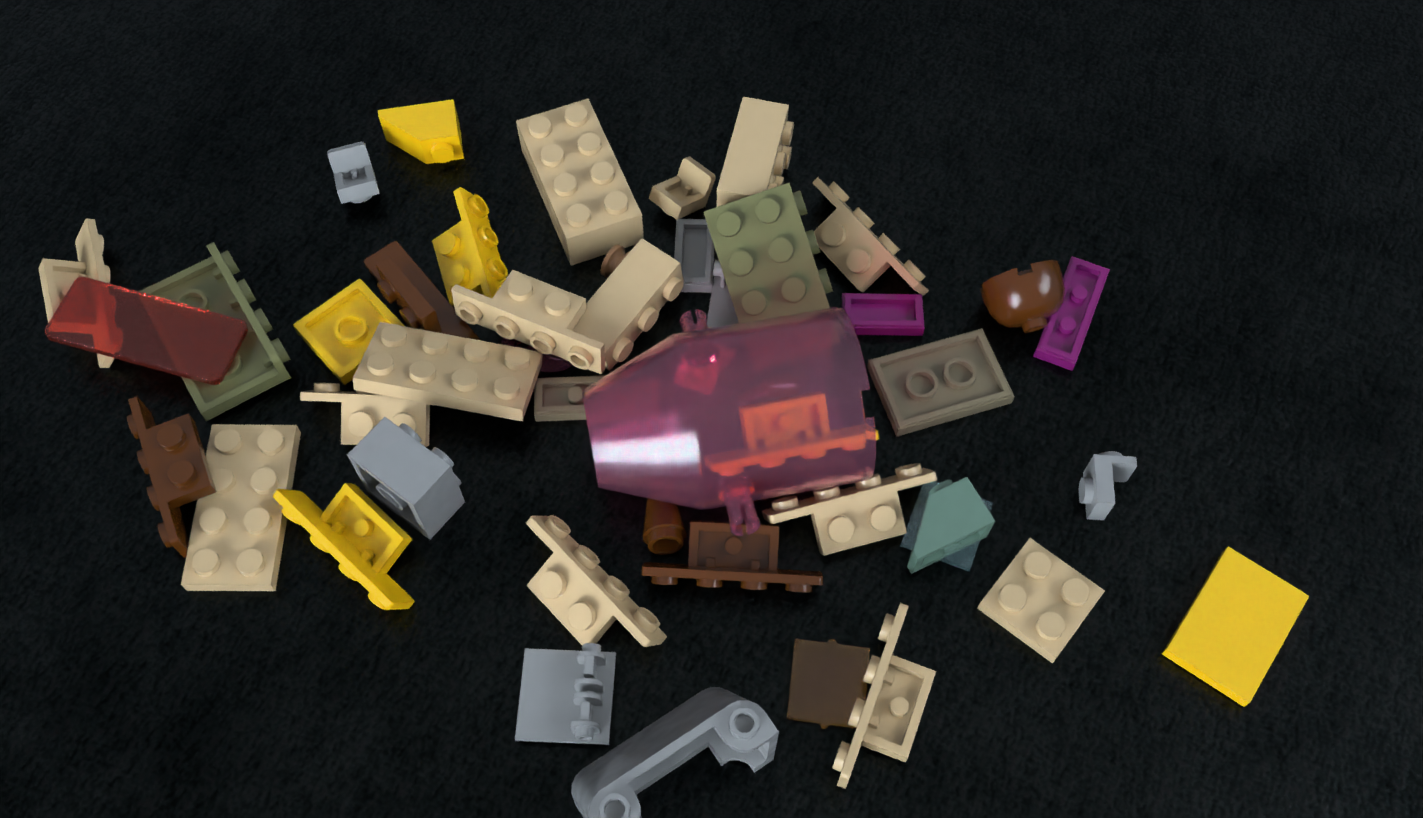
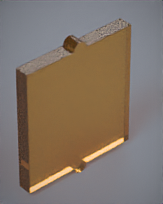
M795 639L787 719L819 723L823 729L828 728L829 725L856 728L849 725L848 722L857 697L866 700L867 682H864L863 679L869 665L870 648L840 645L834 639H830L828 643Z

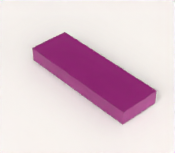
M1073 256L1071 257L1063 277L1065 287L1063 304L1057 313L1047 319L1048 326L1043 329L1033 357L1071 371L1073 370L1110 269Z

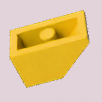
M454 99L378 110V117L386 140L420 161L431 164L464 159L460 123Z

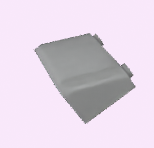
M710 687L694 695L583 768L574 778L571 794L583 818H642L641 806L636 795L707 747L710 748L721 766L729 761H742L748 764L755 773L774 760L779 731L758 704L723 688Z

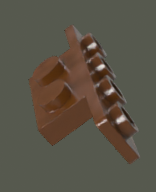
M397 241L388 244L364 260L366 268L378 281L377 286L382 295L390 304L395 302L401 309L399 312L408 327L480 340L468 324L459 316H456L452 305Z
M135 396L128 399L132 414L127 416V422L133 436L136 439H140L142 449L137 451V457L143 471L147 475L150 474L153 484L147 487V493L153 507L157 511L160 510L163 522L157 525L158 531L167 548L174 547L186 558L189 537L180 506L216 492L195 421L189 413L155 425L152 413L139 397Z
M691 520L688 564L644 562L642 565V576H652L651 583L659 585H677L678 578L696 579V586L723 587V580L741 581V588L750 590H766L768 583H785V590L791 592H812V585H823V575L820 571L777 569L779 525Z

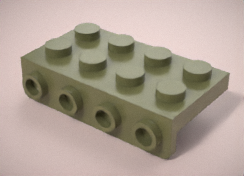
M786 183L703 212L754 368L840 341L838 333L845 331V326L839 308L830 309L826 294L833 292L826 268L818 270L813 255L820 253V249L813 229L805 232L800 217L808 214L801 191L793 193L790 183Z
M214 242L206 245L212 257L137 292L198 410L206 421L291 378L283 364L291 359L279 338L272 341L269 340L266 333L273 330L271 324L261 308L255 311L252 310L249 304L256 301V298L245 279L236 282L233 277L234 274L240 271L229 251L220 253Z

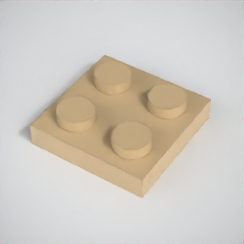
M1029 538L980 602L977 609L1053 663L1105 590Z

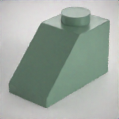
M968 477L955 483L952 480H945L929 491L907 565L911 574L988 536L995 520Z

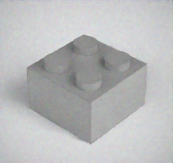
M384 417L347 456L367 492L431 540L465 503L459 488L461 481L452 470L454 466L453 461L442 450L434 447L430 451L420 443L422 441L421 438L411 427L405 423H401L398 427Z

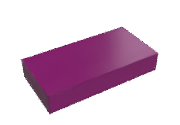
M842 293L841 315L845 326V331H842V335L923 336L925 327L922 294Z

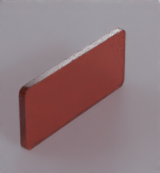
M79 277L73 282L45 328V334L51 341L210 385H218L223 381L248 333L247 324L241 319L87 277Z

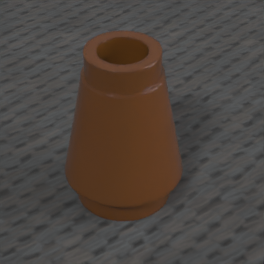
M655 487L647 493L643 541L648 545V549L652 553L659 555L675 553L683 547V540L686 538L687 533L672 490L668 487Z

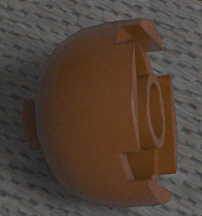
M1047 260L1031 263L1032 269L1018 272L1017 268H1014L983 282L980 290L990 315L999 324L1008 328L1022 327L1024 333L1034 332L1048 326L1046 319L1058 312L1063 304L1065 295L1063 276L1058 261Z

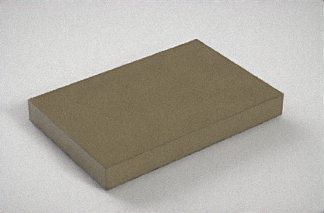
M982 328L868 360L867 369L896 437L1011 404L1015 397Z

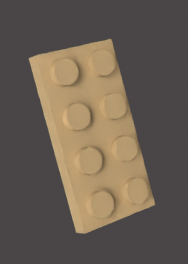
M380 322L353 376L354 390L523 421L542 366L543 354L538 351Z
M212 424L206 459L216 492L197 500L181 585L187 591H276L287 518L281 511L283 507L272 496L277 489L292 490L301 436L297 425Z

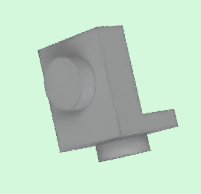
M361 141L327 151L341 204L347 202L362 203L369 200L373 195L380 194L364 142Z
M1114 451L1093 455L1083 472L1078 492L1080 503L1086 505L1087 519L1104 520L1115 505L1114 482L1128 481L1137 467L1136 457L1123 456L1121 453Z

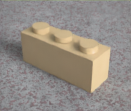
M641 238L586 303L587 309L572 331L604 343L606 369L610 371L617 362H623L629 356L637 337L642 331L650 330L657 321L659 311L665 303L673 301L679 295L684 284L680 262Z

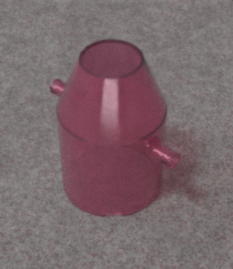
M825 308L708 328L707 316L701 310H695L697 324H694L690 310L680 318V324L683 328L682 333L671 334L582 390L598 488L699 510L726 506L731 533L737 536H743L741 526L743 519L748 535L756 532L760 527V521L757 517L753 501L867 481L872 478L876 461L874 417L865 418L861 391L870 389L857 335L843 308Z

